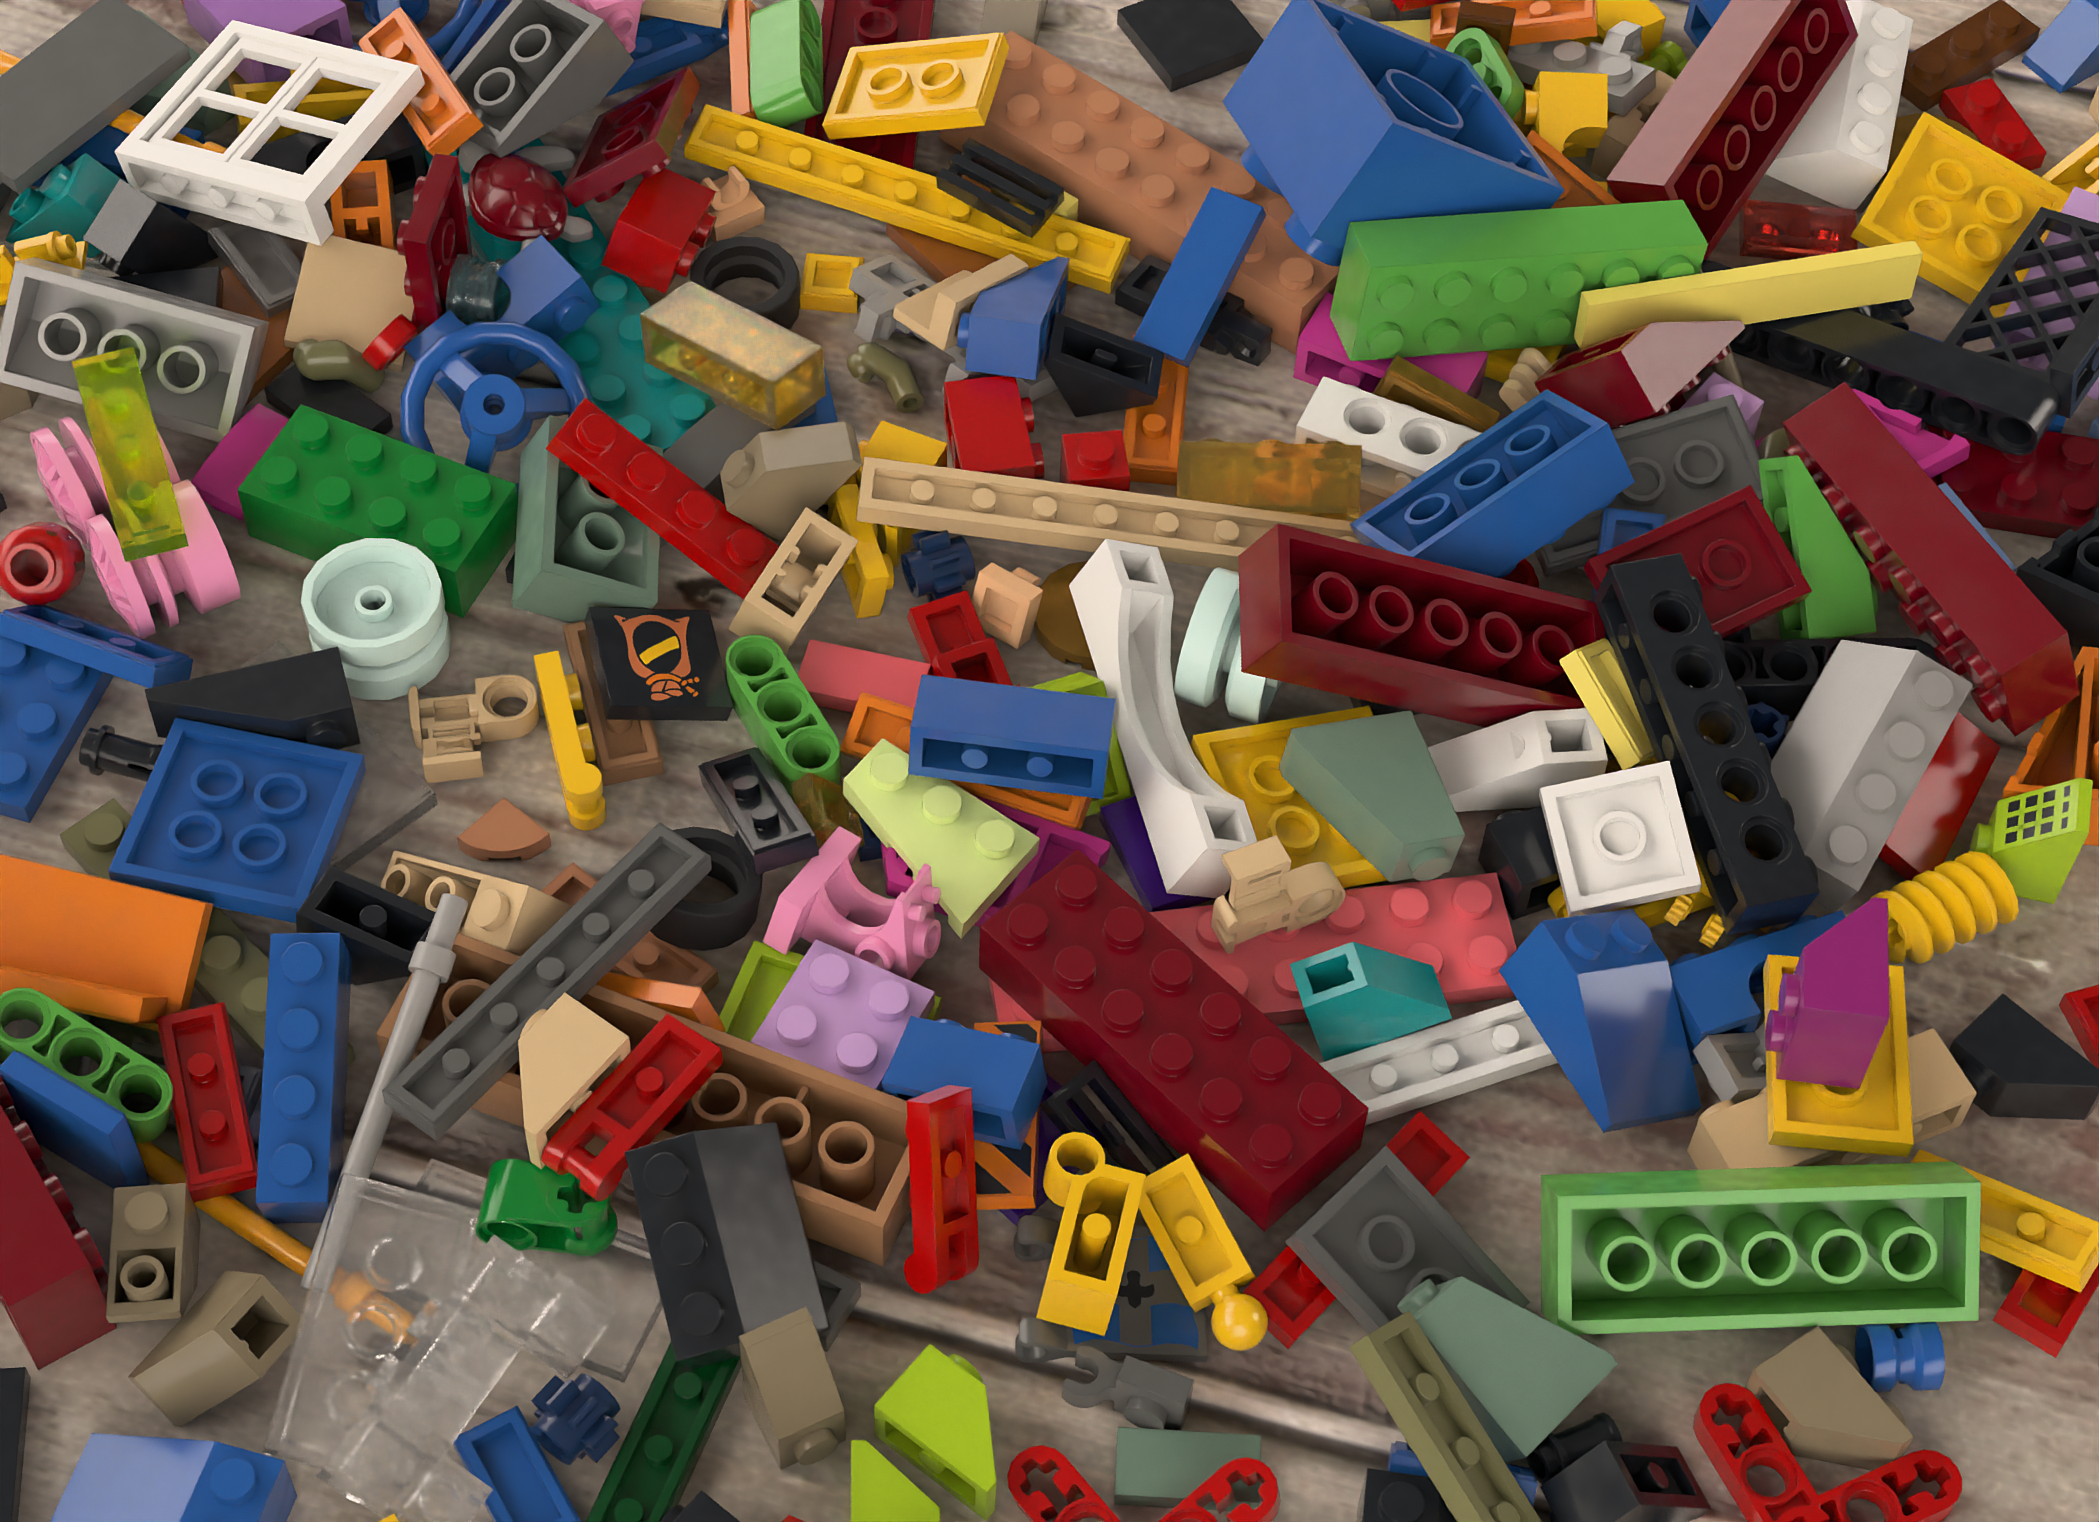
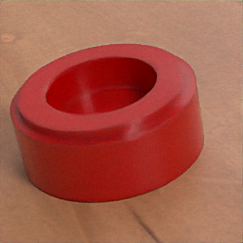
M400 314L378 334L361 357L377 372L384 371L405 351L404 346L417 337L418 328L407 317Z

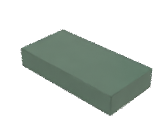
M1118 1427L1114 1505L1174 1508L1228 1462L1245 1457L1261 1461V1435ZM1241 1480L1235 1482L1231 1486L1235 1500L1224 1511H1232L1242 1503L1248 1504L1252 1509L1259 1507L1261 1499L1258 1490L1261 1482L1258 1481L1250 1487ZM1210 1502L1204 1507L1206 1510H1217L1214 1502Z

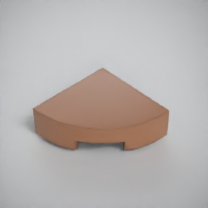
M506 798L499 801L457 837L459 850L472 858L487 862L490 861V858H513L521 856V860L531 859L551 847L550 833Z

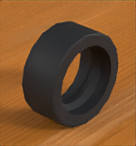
M737 236L718 241L703 250L691 266L689 279L691 311L697 326L714 340L730 346L745 347L773 342L787 333L799 317L800 272L793 256L779 244L760 237ZM741 277L759 278L772 283L779 289L776 295L765 302L750 306L731 305L718 300L711 294L716 287L724 282Z
M702 827L672 830L711 856L712 870L707 875L724 882L736 895L724 902L712 904L695 903L682 899L650 932L658 939L682 949L707 951L728 947L745 937L756 922L762 892L763 873L756 875L735 837L717 829Z

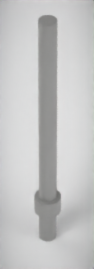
M447 893L442 894L425 942L419 941L416 944L408 966V970L413 973L299 1286L306 1291L327 1296L394 1111L384 1103L382 1090L411 1063L439 983L448 982L457 957L451 950L468 906V902L461 897Z

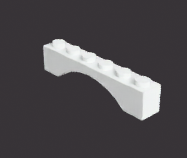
M1105 539L1070 583L1069 588L1097 676L1104 681L1108 698L1116 699L1113 719L1116 735L1166 892L1170 894L1218 898L1221 895H1225L1230 889L1232 879L1221 861L1222 854L1256 843L1257 839L1244 800L1226 792L1208 776L1194 755L1182 728L1174 697L1170 663L1174 594L1158 547Z

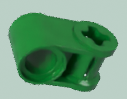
M502 1159L490 1165L475 1234L487 1245L507 1251L537 1250L590 1256L604 1251L614 1241L618 1232V1219L613 1207L610 1205L611 1195L603 1201H597L590 1195H585L584 1191L580 1189V1180L569 1172L559 1175L546 1165L540 1169L530 1161ZM576 1227H580L583 1238L577 1236Z

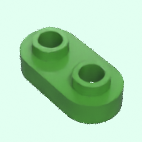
M1468 28L1458 33L1450 41L1446 50L1464 57L1470 62L1511 119H1513L1522 106L1524 87L1499 42L1478 28Z

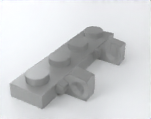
M1625 20L1608 30L1603 44L1593 41L1588 47L1580 42L1558 40L1509 46L1507 58L1520 81L1533 86L1540 71L1608 74V111L1622 116L1627 114L1656 88L1655 68L1638 63V58L1644 54L1641 43L1642 26Z
M890 253L854 268L848 288L863 297L865 302L861 303L859 308L861 313L853 333L868 343H872L874 339L878 338L888 340L896 328L906 334L910 333L911 329L893 318L895 305L936 283ZM912 331L914 335L919 339L929 342L917 333H915L914 331ZM958 344L944 351L956 359V362L950 363L944 382L1001 376L965 370L967 348H960ZM1044 362L1036 380L1016 377L1020 398L1030 397L1031 402L1058 389L1044 366Z

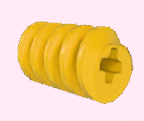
M1975 851L1966 852L1956 857L1954 861L1940 864L1933 871L1927 870L1914 876L1912 881H1903L1893 886L1891 891L1884 890L1870 898L1888 899L1889 961L1896 964L1904 962L1906 956L1915 963H1925L1932 959L1934 952L1944 954L1951 951L1955 942L1962 945L1974 940L1976 932L1983 935L1995 930L1997 922L2004 925L2015 921L2019 913L2018 899L2006 873L1990 855Z

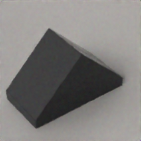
M1055 313L1051 319L1044 366L1077 418L1152 405L1158 397L1164 352Z

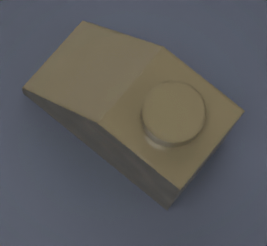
M843 421L758 433L742 450L733 452L720 471L726 511L782 543L806 507L815 512L862 466L854 426Z
M807 1307L740 1335L739 1342L745 1400L780 1470L797 1462L801 1465H810L828 1457L836 1450L839 1443L846 1440L845 1410Z

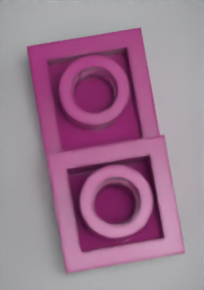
M260 403L255 405L221 440L191 480L202 500L210 504L214 509L242 520L244 515L237 489L289 419Z

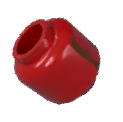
M34 522L11 531L0 542V586L13 599L27 605H46L69 595L80 584L85 572V552L79 539L68 528L54 522Z

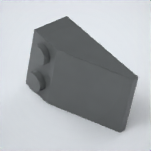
M512 0L450 76L484 125L469 140L502 158L598 105L632 65L634 60L605 20L568 0Z

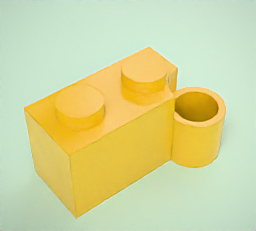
M1071 1132L1063 1134L1054 1141L1049 1152L1043 1175V1188L1047 1197L1053 1203L1064 1207L1036 1318L1105 1336L1117 1298L1146 1174L1105 1164V1152L1102 1145L1094 1137L1085 1133ZM1075 1166L1086 1174L1073 1175L1062 1167Z

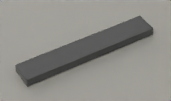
M662 823L656 825L382 1090L384 1103L437 1141L519 1060L518 1040L525 1024L532 1015L541 1009L548 1010L564 992L579 1001L712 870L711 856Z

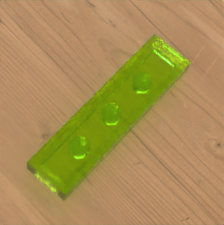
M134 347L72 361L125 562L188 547L187 537Z

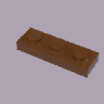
M1998 0L1908 54L1900 94L1919 110L1926 112L1940 103L1944 90L1973 83L2029 49L2037 40L2040 28L2004 0Z

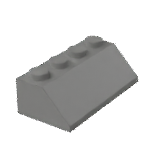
M37 257L19 260L15 262L0 329V382L89 407L129 390L140 400L155 425L221 442L238 423L253 388L269 322Z
M1841 640L1834 649L1771 760V774L1780 796L1785 798L1791 805L1795 819L1794 830L1803 852L1813 860L1818 872V888L1820 893L1814 901L1833 913L1860 890L1973 685L1919 651Z

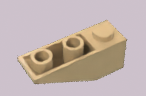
M396 850L393 852L380 887L434 912L437 910L443 893L461 897L468 902V906L458 933L522 956L573 907V905L527 885Z

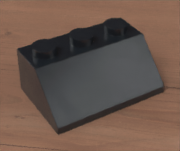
M776 1122L693 1131L625 1152L676 1362L695 1370L741 1356L740 1335L804 1307H807L817 1333L831 1329L781 1134Z

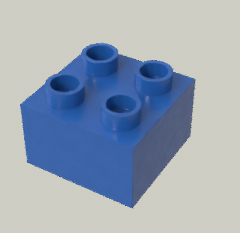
M1291 0L1222 101L1250 143L1241 156L1243 166L1262 185L1286 198L1293 209V213L1284 225L1287 234L1303 251L1327 265L1340 266L1349 222L1551 209L1564 191V188L1466 58L1327 0Z

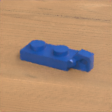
M727 9L721 29L654 17L639 23L635 40L636 48L629 53L634 62L605 97L704 59L728 45Z

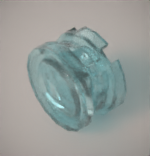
M460 253L455 258L448 281L446 312L451 310L466 325L475 322H496L507 311L511 297L496 271L509 260L497 258L494 262H480L479 257L476 255Z

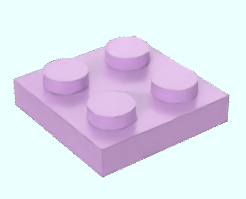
M815 939L752 1038L751 1043L883 1092L882 1080L910 1016L927 1019L935 1006V991Z

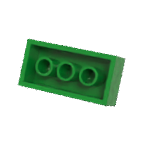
M302 404L237 489L250 537L316 562L338 546L364 538L395 539L417 547L436 567L442 583L445 611L462 618L467 614L516 541L518 510L516 484Z

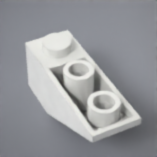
M1587 708L1532 711L1428 747L1455 812L1541 806L1539 798L1540 788L1603 775L1608 761L1603 736Z

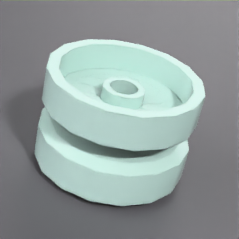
M364 538L340 545L320 558L305 578L301 605L310 632L309 638L312 651L338 647L350 696L361 700H391L407 695L409 689L417 685L419 690L436 678L449 658L451 631L448 616L444 609L445 599L442 583L436 567L417 547L395 539Z
M1217 567L1213 569L1202 589L1186 632L1175 675V698L1206 708L1219 698L1226 685L1225 702L1229 716L1250 723L1261 724L1272 707L1282 681L1241 672L1239 573Z

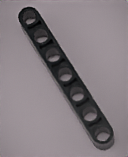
M1703 259L1701 266L1703 273L1733 269ZM1848 309L1744 325L1745 329L1729 343L1732 352L1831 389L1846 382L1851 389L1859 390L1880 400L1889 409H1901L1921 418L1922 422L2017 456L2028 455L2036 449L2061 408V398L2057 390L2050 383L2038 377Z

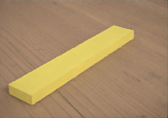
M1915 241L1584 291L1581 292L1574 339L1581 349L1651 322L1742 321L1746 325L1911 299L1923 253Z

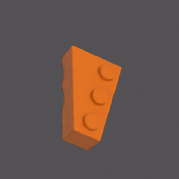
M2082 646L2074 661L2080 695L2046 717L2039 732H2035L2030 740L2026 755L2014 776L2011 775L2004 787L2002 799L2076 778L2093 780L2089 834L2084 845L2099 846V648Z

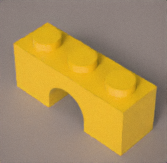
M1540 71L1532 91H1524L1521 108L1522 125L1531 126V131L1534 130L1561 154L1573 148H1598L1608 128V74ZM1595 181L1608 192L1607 182Z

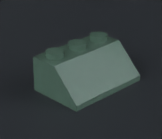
M549 415L521 452L512 607L566 622L585 620L589 607L653 608L658 602L660 535L545 449L567 421ZM646 444L663 457V448Z

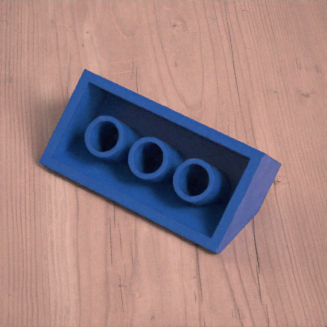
M1546 389L1353 521L1350 526L1363 545L1487 576L1503 578L1515 569L1517 563L1540 547L1559 540L1569 527L1589 513L1603 509L1611 504L1618 493L1635 481L1609 424Z

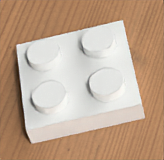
M1670 761L1540 788L1539 798L1569 917L1595 914L1700 892L1702 884Z

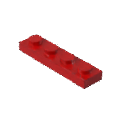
M586 398L581 401L545 448L743 600L779 548L777 544L755 527L726 511L725 504Z
M1420 1110L1385 1145L1433 1197L1470 1159L1457 1144ZM1289 1246L1242 1292V1294L1254 1297L1263 1305L1268 1318L1267 1330L1287 1349L1337 1299Z

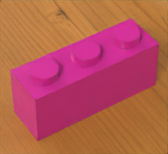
M1326 292L1298 338L1293 377L1318 387L1324 376L1344 384L1354 385L1363 391L1373 394L1394 358L1350 361L1330 318L1334 294ZM1478 351L1402 358L1477 399L1482 390L1489 353Z

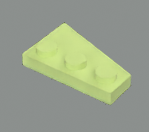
M882 738L844 778L843 795L887 849L888 847L895 849L913 871L914 881L925 863L931 866L932 886L938 887L941 890L938 903L948 914V924L962 939L1038 853L1040 838L947 779L908 775L909 754Z

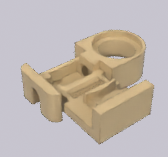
M518 675L474 678L475 693L425 699L419 698L417 685L411 687L408 691L410 725L415 746L423 750L422 763L426 784L484 777L481 751H474L473 745H480L481 741L483 743L520 738L530 733L536 727L540 712L537 693L533 684L526 678ZM507 697H517L527 703L526 708L520 714L511 717L500 716L492 710L499 700Z
M1277 835L1222 854L1221 861L1232 878L1229 900L1227 901L1224 895L1215 900L1211 927L1225 952L1228 954L1234 953L1235 945L1260 934L1283 927L1286 933L1328 917L1341 906L1345 900L1346 893L1332 868L1326 862H1313L1290 870L1291 859Z

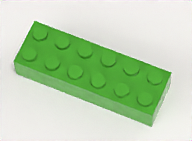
M1683 200L1349 222L1330 318L1350 361L1395 358L1396 355L1400 357L1577 344L1574 339L1581 292L1699 274L1708 243Z
M1954 1161L1541 1175V1312L1547 1321L1574 1335L1979 1320L1981 1182Z

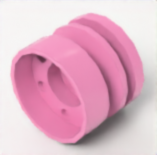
M129 390L90 406L91 422L95 432L94 436L88 438L72 418L67 416L60 419L59 429L66 447L65 449L62 448L57 438L47 427H42L30 433V441L37 458V472L43 488L59 518L73 530L82 545L89 551L91 550L85 520L103 514L116 536L120 537L121 533L115 516V508L129 502L145 522L151 523L147 495L181 482L173 460L155 424L140 400Z
M188 479L147 495L148 510L152 524L145 527L142 526L139 519L126 504L115 508V516L121 536L118 538L103 514L85 520L91 545V561L100 584L115 612H118L127 622L133 634L141 639L156 634L155 625L148 607L152 604L167 628L179 624L178 609L174 597L176 594L183 592L199 614H204L241 598L237 577L219 531L204 501Z

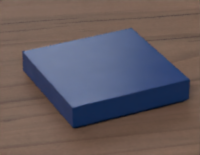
M13 1051L0 1065V1076L12 1097L16 1113L21 1121H26L39 1145L112 1189L148 1186L150 1184L149 1176L125 1113L22 1052L17 1053Z

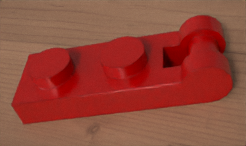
M667 1013L552 1136L544 1148L541 1161L559 1175L569 1172L580 1180V1189L597 1201H603L616 1189L623 1172L628 1168L625 1152L651 1143L723 1063L721 1048ZM594 1136L607 1143L597 1156L585 1149V1146Z
M947 1085L906 1100L907 1120L905 1131L909 1145V1204L912 1209L914 1253L908 1256L904 1263V1275L908 1285L920 1294H928L946 1285L948 1280L956 1281L975 1272L979 1265L972 1088Z

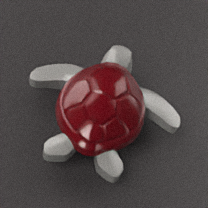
M469 139L457 148L459 163L464 172L470 174L469 182L462 185L467 217L472 215L477 224L486 232L506 240L522 242L521 251L540 235L547 241L560 237L573 243L585 241L593 237V229L589 221L579 217L568 216V204L566 196L562 191V186L556 177L550 173L574 166L575 155L570 150L559 146H533L500 158Z

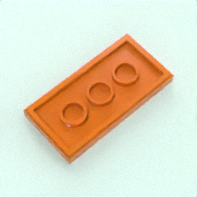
M0 853V964L167 997L164 1015L186 1011L189 1009L213 904ZM113 1020L159 1032L157 1023L133 1024Z

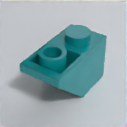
M87 153L67 167L62 164L57 165L47 175L39 188L33 190L28 187L16 198L9 211V215L14 218V221L5 241L14 246L17 241L47 235L52 231H58L61 235L70 234L75 243L85 241L83 237L121 178ZM87 242V258H94L102 252Z
M1350 942L1290 964L1305 1013L1324 1062L1452 1019L1432 965L1356 942Z

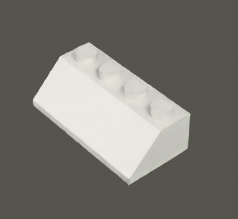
M1871 0L1846 1L1858 37L1765 173L1772 178L1852 213L1856 211L1887 171L1914 19L1899 13L1893 8L1882 6Z

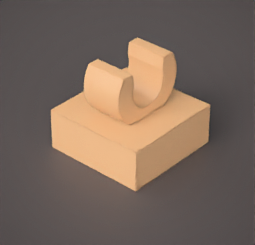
M735 166L729 167L728 175L712 181L709 177L702 180L701 185L716 191L708 212L717 217L710 235L715 243L729 239L765 222V206L752 192L749 182Z
M993 562L979 571L972 604L983 630L1016 649H1019L1029 641L1043 590L1037 587L1040 584L1041 578L1021 567L1016 568L1011 573Z

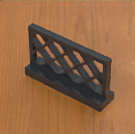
M2041 207L1943 342V344L2027 373L2050 383L2057 390L2061 398V408L2057 415L2069 419L2099 377V293L2074 298L2069 289L2070 287L2094 281L2099 287V260L2094 252L2099 251V223ZM2048 230L2069 236L2071 241L2045 247L2040 238ZM2081 256L2086 265L2085 267L2059 272L2054 262ZM2041 265L2046 276L2019 282L2015 275L2016 271ZM2055 291L2061 302L2034 308L2028 297ZM2016 301L2021 312L1994 318L1989 309L1991 306ZM2070 317L2075 328L2049 335L2043 324ZM2030 327L2036 337L2035 339L2008 345L2003 333ZM1990 337L1995 346L1993 349L1975 352L1962 347L1965 342ZM2045 354L2050 364L2044 372H2040L2019 365L2017 360Z

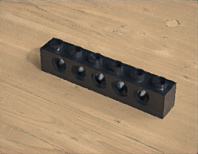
M1681 553L1611 565L1593 599L1658 763L1670 761L1691 846L1717 913L1721 917L1726 936L1798 921L1820 893L1818 888V872L1813 860L1804 854L1796 835L1793 810L1789 802L1780 796L1771 774V759L1768 749L1763 742L1758 741L1748 718V703L1745 693L1739 685H1735L1725 661V647L1722 637L1716 630H1712L1703 608V595L1698 580L1689 574ZM1660 626L1666 628V629L1669 630L1670 632H1668V631L1662 629ZM1681 680L1689 683L1692 687L1685 685ZM1702 735L1709 737L1716 744L1707 741ZM1724 791L1733 794L1739 801L1733 800ZM1748 849L1756 851L1763 860L1753 856Z

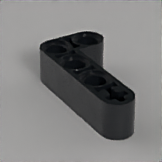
M1749 626L1722 638L1725 647L1726 664L1735 685H1739L1744 691L1748 706L1762 701L1765 705L1775 708L1781 715L1787 714L1790 717L1789 721H1794L1834 649L1841 640L1916 650L1941 665L1934 652V647L1921 639L1752 640Z

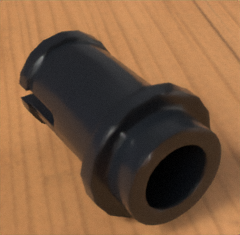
M109 725L102 726L100 730L89 728L81 743L79 762L81 765L88 766L90 773L100 776L104 771L147 782L163 745H155L115 734L114 728Z
M1604 1412L1598 1413L1593 1418L1556 1434L1551 1432L1526 1457L1529 1468L1534 1472L1537 1481L1543 1485L1602 1441L1623 1442L1622 1436L1614 1420Z

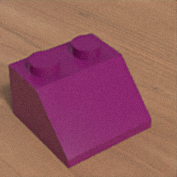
M1877 897L1870 899L1805 946L1794 974H1783L1779 990L1778 1010L1771 1009L1769 1011L1765 1030L1766 1051L1776 1052V1079L1860 1088L1889 1020L1888 899Z

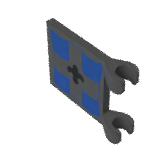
M1025 1215L1021 1217L1014 1236L1015 1256L1024 1261H1038L1051 1258L1060 1222L1038 1215ZM1134 1227L1117 1298L1105 1336L1041 1320L1036 1317H1026L1021 1320L1019 1334L1015 1339L1017 1359L1025 1363H1040L1065 1357L1075 1358L1079 1346H1090L1102 1351L1110 1359H1125L1127 1355L1139 1360L1206 1362L1208 1358L1206 1307L1195 1313L1185 1298L1149 1227Z

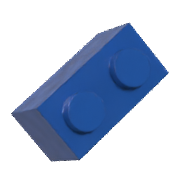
M910 1016L882 1080L885 1093L905 1101L947 1085L972 1088L974 1139L1021 1150L1048 1084L1040 1044L1032 1043L1024 1037L1012 1033L996 1035L966 1028L960 1023L949 1019L933 1021L915 1016Z

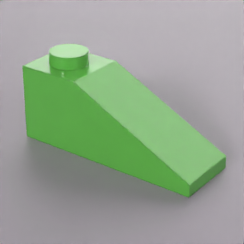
M1794 455L1758 460L1764 509L1812 590L1805 600L1777 612L1780 639H1835L1877 632L1875 615L1878 610V597L1870 581L1869 569L1800 457Z

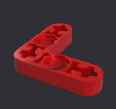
M1731 1383L1715 1385L1705 1392L1694 1415L1693 1429L1697 1440L1747 1522H1852L1846 1512V1504L1856 1499L1869 1500L1876 1504L1882 1511L1884 1522H1940L1949 1515L1962 1492V1476L1958 1467L1951 1459L1938 1451L1923 1449L1911 1452L1818 1495L1762 1404L1750 1390ZM1719 1408L1727 1416L1739 1414L1742 1418L1737 1433L1730 1424L1716 1425L1714 1419ZM1742 1442L1746 1451L1739 1458H1735L1734 1456ZM1758 1465L1769 1466L1781 1475L1785 1484V1491L1773 1497L1763 1496L1755 1492L1748 1483L1746 1477L1747 1470ZM1917 1476L1924 1483L1935 1480L1941 1488L1935 1498L1929 1491H1922L1909 1497L1902 1508L1898 1497L1910 1490Z
M1044 1445L1032 1446L1020 1452L1011 1462L1007 1474L1008 1488L1019 1509L1030 1522H1046V1520L1055 1516L1057 1517L1054 1522H1078L1083 1518L1090 1517L1099 1519L1102 1522H1121L1069 1460L1055 1448ZM1249 1457L1234 1459L1218 1469L1158 1522H1217L1215 1516L1204 1509V1507L1208 1503L1214 1502L1220 1515L1235 1500L1231 1486L1239 1480L1248 1487L1260 1481L1262 1485L1258 1492L1262 1503L1255 1509H1252L1246 1503L1239 1504L1226 1515L1227 1521L1271 1522L1277 1515L1281 1502L1277 1479L1271 1469L1260 1460ZM1038 1468L1044 1474H1048L1054 1469L1058 1470L1052 1479L1059 1494L1069 1504L1063 1508L1059 1515L1054 1505L1043 1492L1037 1490L1029 1496L1026 1495L1031 1488L1027 1475L1033 1469ZM1079 1493L1084 1497L1072 1502Z

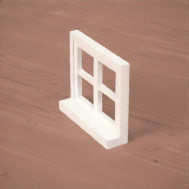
M232 20L114 152L128 183L158 202L322 246L334 231L324 205L325 202L425 85V81L418 65ZM244 58L296 70L266 105L215 92ZM322 77L375 90L346 125L293 112ZM201 106L253 119L224 154L172 141ZM280 126L333 139L304 175L250 161Z

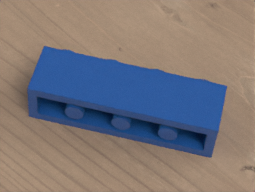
M340 933L270 934L256 1205L265 1218L273 1224L323 1223L342 1171L352 957Z

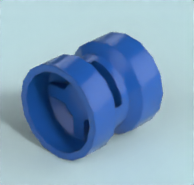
M1936 1322L1906 1323L1903 1328H1895L1894 1331L1888 1324L1857 1326L1854 1343L1855 1361L1859 1367L1860 1375L1875 1392H1890L1897 1382L1909 1385L1914 1391L1940 1389L1945 1375V1354L1941 1332Z

